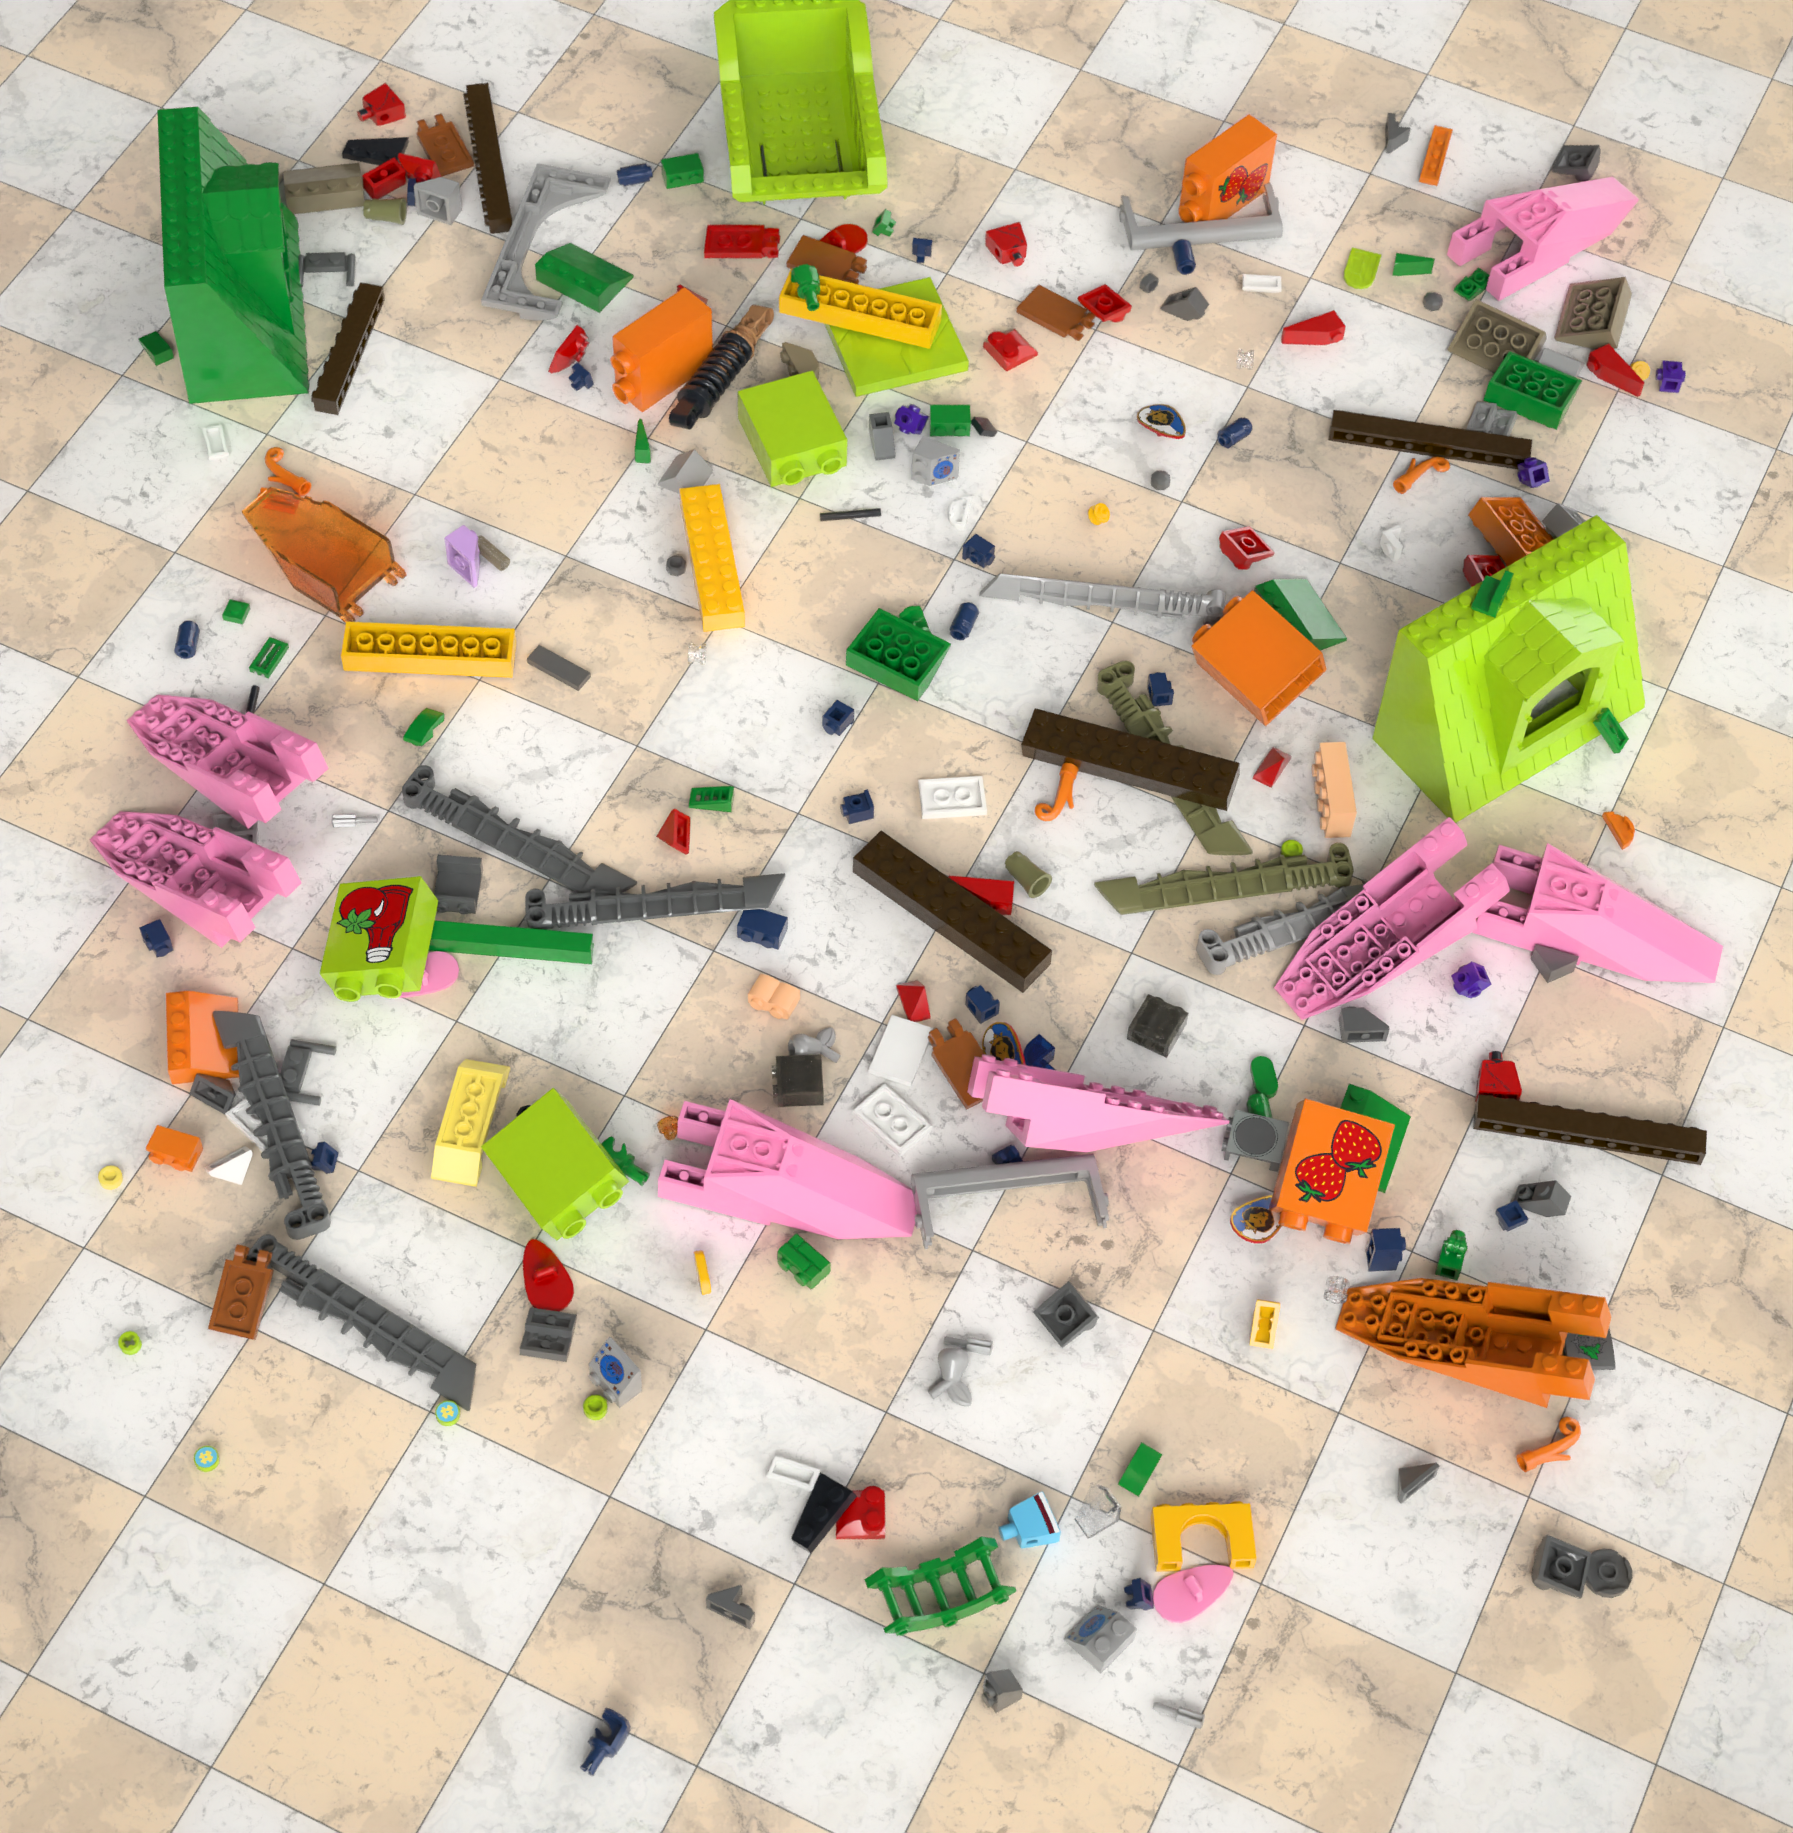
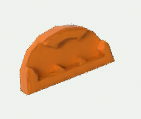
M1612 811L1604 812L1602 817L1622 850L1627 848L1634 838L1635 828L1633 823L1626 816L1622 817L1621 815L1614 814L1615 812Z

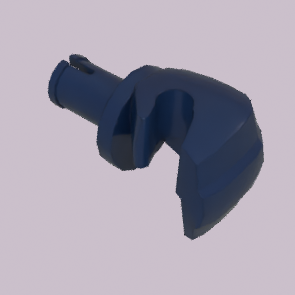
M610 1708L604 1709L602 1719L608 1726L611 1735L605 1737L599 1728H595L596 1737L591 1736L588 1740L592 1749L580 1766L585 1773L588 1769V1774L591 1776L595 1775L604 1757L613 1758L617 1755L631 1731L629 1721L620 1713Z

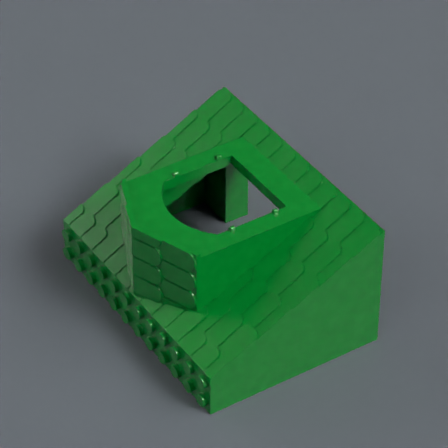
M198 106L157 110L164 288L189 404L308 394L309 380L302 285L300 284L298 259L299 255H301L298 235L299 225L296 216L281 202L279 163L248 164L247 160L228 142L227 138L215 127L211 119Z

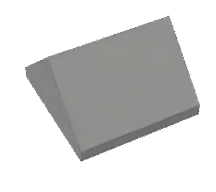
M1544 348L1539 363L1576 378L1584 366V363L1547 348Z
M694 449L676 456L658 482V486L679 494L680 488L704 486L713 473V469Z

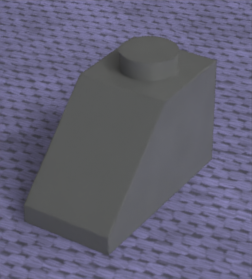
M1194 287L1169 295L1161 306V310L1185 321L1198 320L1205 315V310L1209 303L1198 288Z
M1354 1006L1341 1008L1339 1027L1342 1043L1380 1042L1387 1040L1390 1030L1389 1026L1367 1009Z

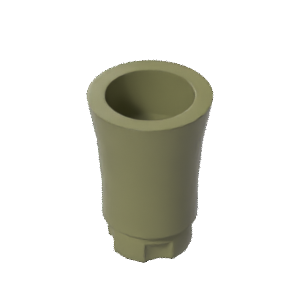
M404 197L395 199H366L364 201L363 215L366 219L404 225L407 216L406 200Z
M1019 851L1008 856L1004 863L1006 865L1005 868L1024 888L1030 898H1037L1042 895L1052 882V876L1039 868Z

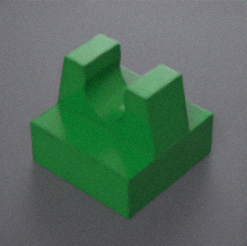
M885 209L875 219L872 229L873 234L877 236L884 234L889 237L893 234L894 230L892 228L896 225V221L891 218L892 212Z

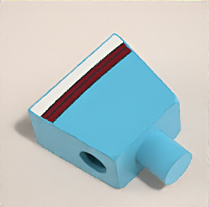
M1043 1491L1009 1509V1523L998 1527L1003 1541L1016 1537L1019 1547L1022 1549L1057 1543L1060 1540L1061 1534Z

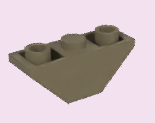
M787 342L782 343L780 357L782 362L788 366L789 375L794 376L813 370L818 380L819 363L812 350Z

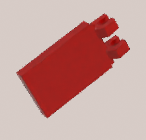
M707 225L704 257L762 258L767 256L768 258H778V244H780L781 238L779 235L780 229L765 228V225Z

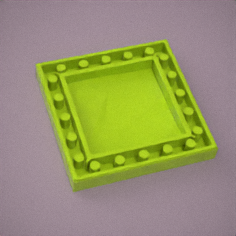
M931 277L879 289L942 304L941 322L930 349L824 324L855 397L968 371L969 360Z

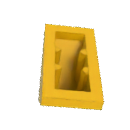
M1256 1300L1249 1345L1273 1349L1280 1310L1279 1302Z

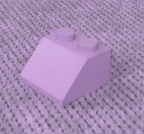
M462 525L444 538L448 565L475 588L478 585L480 568L478 536L473 530H469L465 525Z

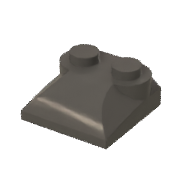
M1564 145L1552 168V172L1575 175L1576 180L1582 182L1590 180L1600 163V145Z
M1069 1281L1033 1311L1062 1348L1084 1331L1091 1330L1099 1319L1093 1308Z
M1550 1535L1544 1536L1536 1551L1531 1578L1534 1585L1541 1590L1552 1589L1581 1599L1591 1553Z

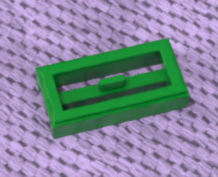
M269 637L249 666L250 672H257V675L260 676L263 674L265 678L269 679L289 649L288 643ZM275 644L271 652L268 653L272 645ZM266 656L265 661L263 662V664L261 665V667H259V664L261 663V661H262V660L264 659V657Z
M1602 708V714H1598V719L1594 720L1593 723L1613 753H1620L1629 738L1609 708Z

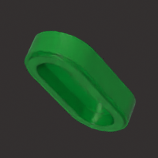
M1265 1056L1254 1058L1251 1062L1250 1072L1256 1094H1264L1268 1099L1273 1098L1278 1091V1081L1274 1065Z

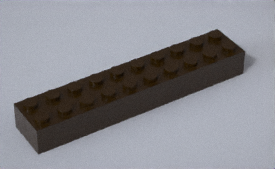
M1036 708L1033 711L1021 744L1024 757L1061 767L1064 763H1071L1078 767L1079 772L1224 811L1228 810L1240 775L1239 762Z
M882 830L853 857L854 874L1022 993L1051 965L1052 950Z

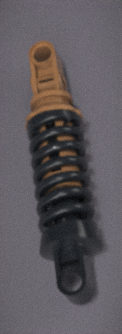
M752 305L738 325L731 331H725L722 334L718 344L708 354L691 379L678 392V404L671 410L669 415L671 426L690 430L699 418H706L710 415L715 403L720 400V396L725 393L731 382L735 380L736 375L741 372V368L754 356V347L757 344V340L773 321L774 311L772 308Z

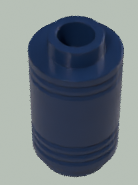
M647 163L620 167V170H617L619 185L624 187L650 182V178L653 177L651 166H647Z
M1179 240L1172 246L1176 267L1181 274L1188 275L1196 267L1192 246L1187 240Z
M1238 418L1221 429L1217 434L1219 444L1225 448H1230L1249 436L1253 429L1251 422L1247 418Z
M970 602L960 604L950 626V634L953 638L965 640V638L969 637L979 615L976 605Z
M184 621L179 625L174 652L180 658L188 659L196 654L200 629L195 622Z

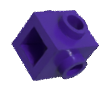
M1662 360L1661 367L1657 368L1655 377L1656 380H1659V391L1679 393L1682 382L1685 381L1686 371L1682 368V362Z
M902 405L895 413L894 424L899 426V430L903 433L921 434L929 416L920 412L921 408L916 405Z
M1530 457L1525 459L1523 463L1517 464L1519 470L1517 476L1522 484L1530 488H1536L1550 482L1546 462L1536 457Z
M1475 962L1461 966L1457 972L1451 975L1455 991L1459 995L1468 998L1479 996L1483 990L1492 985L1484 966Z

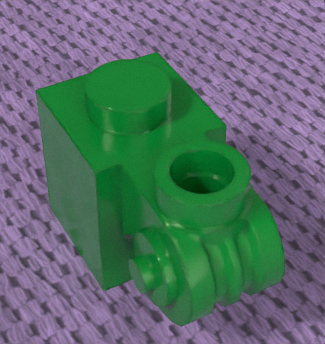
M1453 1230L1450 1237L1444 1240L1435 1275L1458 1281L1468 1248L1463 1231Z

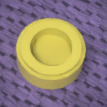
M109 1165L100 1170L98 1179L103 1188L112 1190L121 1185L123 1176L118 1167Z

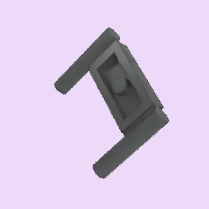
M345 252L306 253V257L299 255L301 287H303L304 272L347 271L346 286H354V254L346 256Z
M291 1039L280 1071L288 1099L293 1102L320 1106V1096L301 1094L300 1090L311 1053L335 1055L336 1046Z

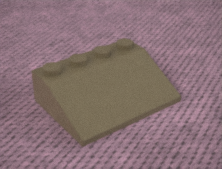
M359 163L283 171L287 208L293 214L364 206L365 200Z
M1626 277L1570 284L1555 334V341L1594 350L1610 344L1613 349L1618 348L1632 296Z
M1476 299L1447 351L1495 373L1509 351L1534 361L1546 342L1547 337L1545 331Z

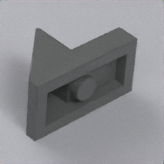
M1388 113L1385 125L1386 153L1393 152L1409 139L1411 128L1399 127V121H1396L1395 113Z
M742 1585L711 1593L706 1597L707 1609L749 1630L755 1622V1612H753L752 1608L744 1603L737 1604L742 1595Z

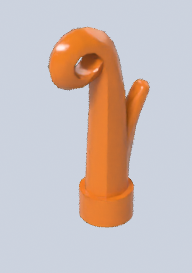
M270 448L266 452L265 463L277 477L269 476L268 480L293 488L300 496L306 495L311 489V483L277 464L284 455L282 448Z
M1432 457L1415 466L1416 460L1412 459L1405 474L1398 477L1393 482V486L1398 493L1404 494L1431 467L1438 472L1448 471L1450 469L1449 461L1443 457Z
M1064 763L1062 765L1053 808L1045 803L1037 804L1035 815L1038 819L1042 821H1052L1061 813L1066 800L1069 808H1074L1072 797L1073 783L1079 771L1076 765L1071 763ZM1042 809H1045L1048 812V814L1042 812Z
M1563 1417L1559 1421V1429L1566 1437L1537 1449L1526 1450L1518 1454L1516 1459L1521 1470L1528 1472L1536 1468L1537 1465L1551 1461H1569L1571 1459L1569 1455L1560 1453L1570 1448L1581 1435L1579 1422L1572 1417ZM1566 1424L1570 1425L1573 1431L1568 1430Z

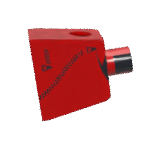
M386 83L363 96V109L357 111L361 122L371 119L376 126H382L406 118L404 103Z
M1020 222L986 231L985 246L999 263L1006 264L1012 262L1015 267L1021 266L1024 263L1023 258L1026 257L1027 242Z
M1500 1051L1490 1052L1489 1060H1483L1479 1068L1475 1102H1477L1479 1095H1493L1494 1097L1504 1099L1514 1098L1519 1101L1522 1088L1515 1063L1513 1061H1504Z

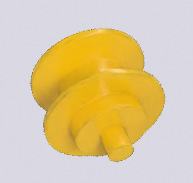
M1635 361L1630 365L1642 380L1648 378L1650 367L1646 362Z
M1098 503L1089 508L1088 517L1094 525H1100L1109 520L1110 512L1105 504Z

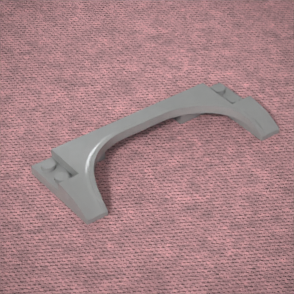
M537 163L481 299L482 306L516 312L520 314V319L550 320L557 318L563 302L535 296L528 290L521 274L524 260L537 229L549 216L566 207L606 194L611 177Z

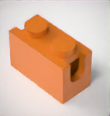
M157 1125L146 1146V1151L150 1152L148 1157L156 1164H167L179 1171L187 1170L192 1172L203 1151V1146L199 1137Z

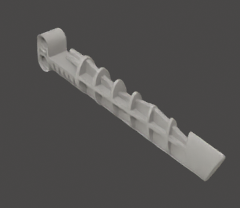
M1001 573L994 577L979 594L981 597L1019 601V595L1038 599L1040 604L1046 601L1064 607L1087 606L1088 610H1090V605L1111 607L1110 612H1114V608L1134 610V615H1137L1139 611L1155 615L1157 618L1163 616L1182 619V614L1204 617L1203 625L1210 624L1211 626L1215 625L1224 616L1223 610L1226 597L1225 593L1218 589H1213L1207 594L1197 596V593L1190 595L1189 592L1182 594V591L1174 593L1171 590L1168 593L1164 589L1154 590L1141 587Z
M1362 879L1363 884L1340 887L1339 890L1327 897L1320 894L1318 895L1319 902L1308 909L1299 901L1296 903L1298 912L1283 914L1279 909L1274 910V916L1253 917L1252 921L1234 927L1236 938L1226 942H1222L1215 931L1205 929L1199 934L1196 951L1207 970L1214 975H1220L1224 973L1226 967L1234 965L1235 961L1240 963L1243 959H1250V956L1256 957L1257 954L1262 955L1265 951L1271 952L1308 938L1313 929L1364 890L1363 885L1368 881Z

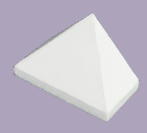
M244 1146L207 1165L204 1169L213 1177L242 1185L252 1157V1151Z

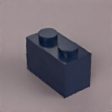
M763 909L743 910L737 924V938H741L745 942L761 944L765 948L779 950L788 929V917Z
M1400 1228L1372 1229L1365 1250L1369 1272L1397 1270L1399 1262L1402 1261V1252L1406 1250V1240L1404 1236L1401 1237Z

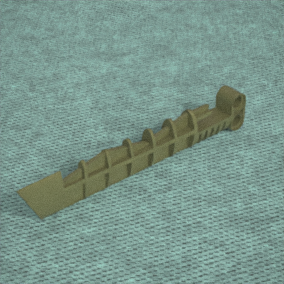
M1124 660L1101 670L1098 673L1097 691L1109 699L1108 702L1113 705L1112 708L1117 710L1116 714L1121 716L1120 720L1125 722L1124 726L1130 734L1171 744L1168 735L1173 730L1171 727H1164L1160 710L1153 706L1146 694H1140L1134 700L1127 689L1134 682V664ZM1171 796L1208 854L1250 855L1253 853L1232 820L1221 823L1216 808Z
M1334 843L1330 846L1327 862L1307 865V857L1305 855L1291 857L1279 855L1278 858L1261 863L1259 858L1255 859V866L1241 871H1237L1235 863L1231 862V872H1213L1210 866H1206V871L1184 869L1162 877L1161 873H1157L1156 880L1139 886L1135 876L1094 882V886L1118 913L1125 915L1292 892L1295 888L1299 891L1302 887L1306 890L1309 889V886L1316 888L1317 885L1324 887L1325 884L1340 889L1343 886H1350L1354 868L1348 847L1343 843Z

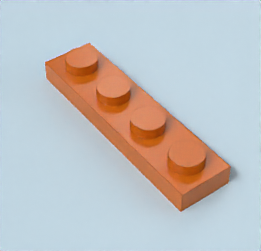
M1434 125L1419 182L1438 186L1453 129Z

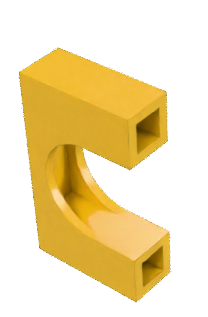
M1234 1501L1229 1504L1209 1502L1205 1505L1184 1503L1181 1506L1160 1504L1152 1508L1150 1517L1156 1572L1181 1570L1183 1559L1180 1535L1185 1529L1196 1524L1210 1525L1223 1535L1227 1545L1228 1562L1231 1569L1254 1568L1257 1558L1250 1503H1243L1241 1501Z

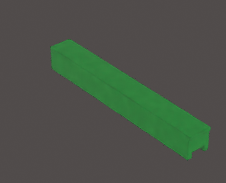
M435 920L428 951L592 964L594 943L592 942L593 934Z

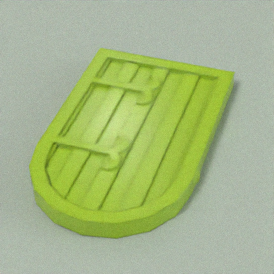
M1352 247L1344 270L1346 284L1355 289L1370 287L1375 280L1382 255Z

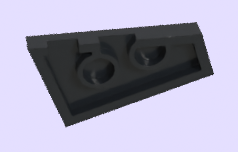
M408 137L348 140L342 156L343 159L379 166L394 157L400 163L398 154L405 153L409 139Z
M820 1472L791 1540L797 1546L812 1554L857 1497L856 1494Z

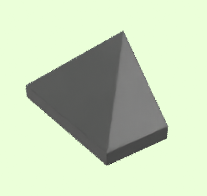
M198 1073L189 1095L225 1114L230 1110L236 1093L230 1080Z
M1436 1462L1398 1469V1501L1402 1504L1437 1475L1440 1465Z

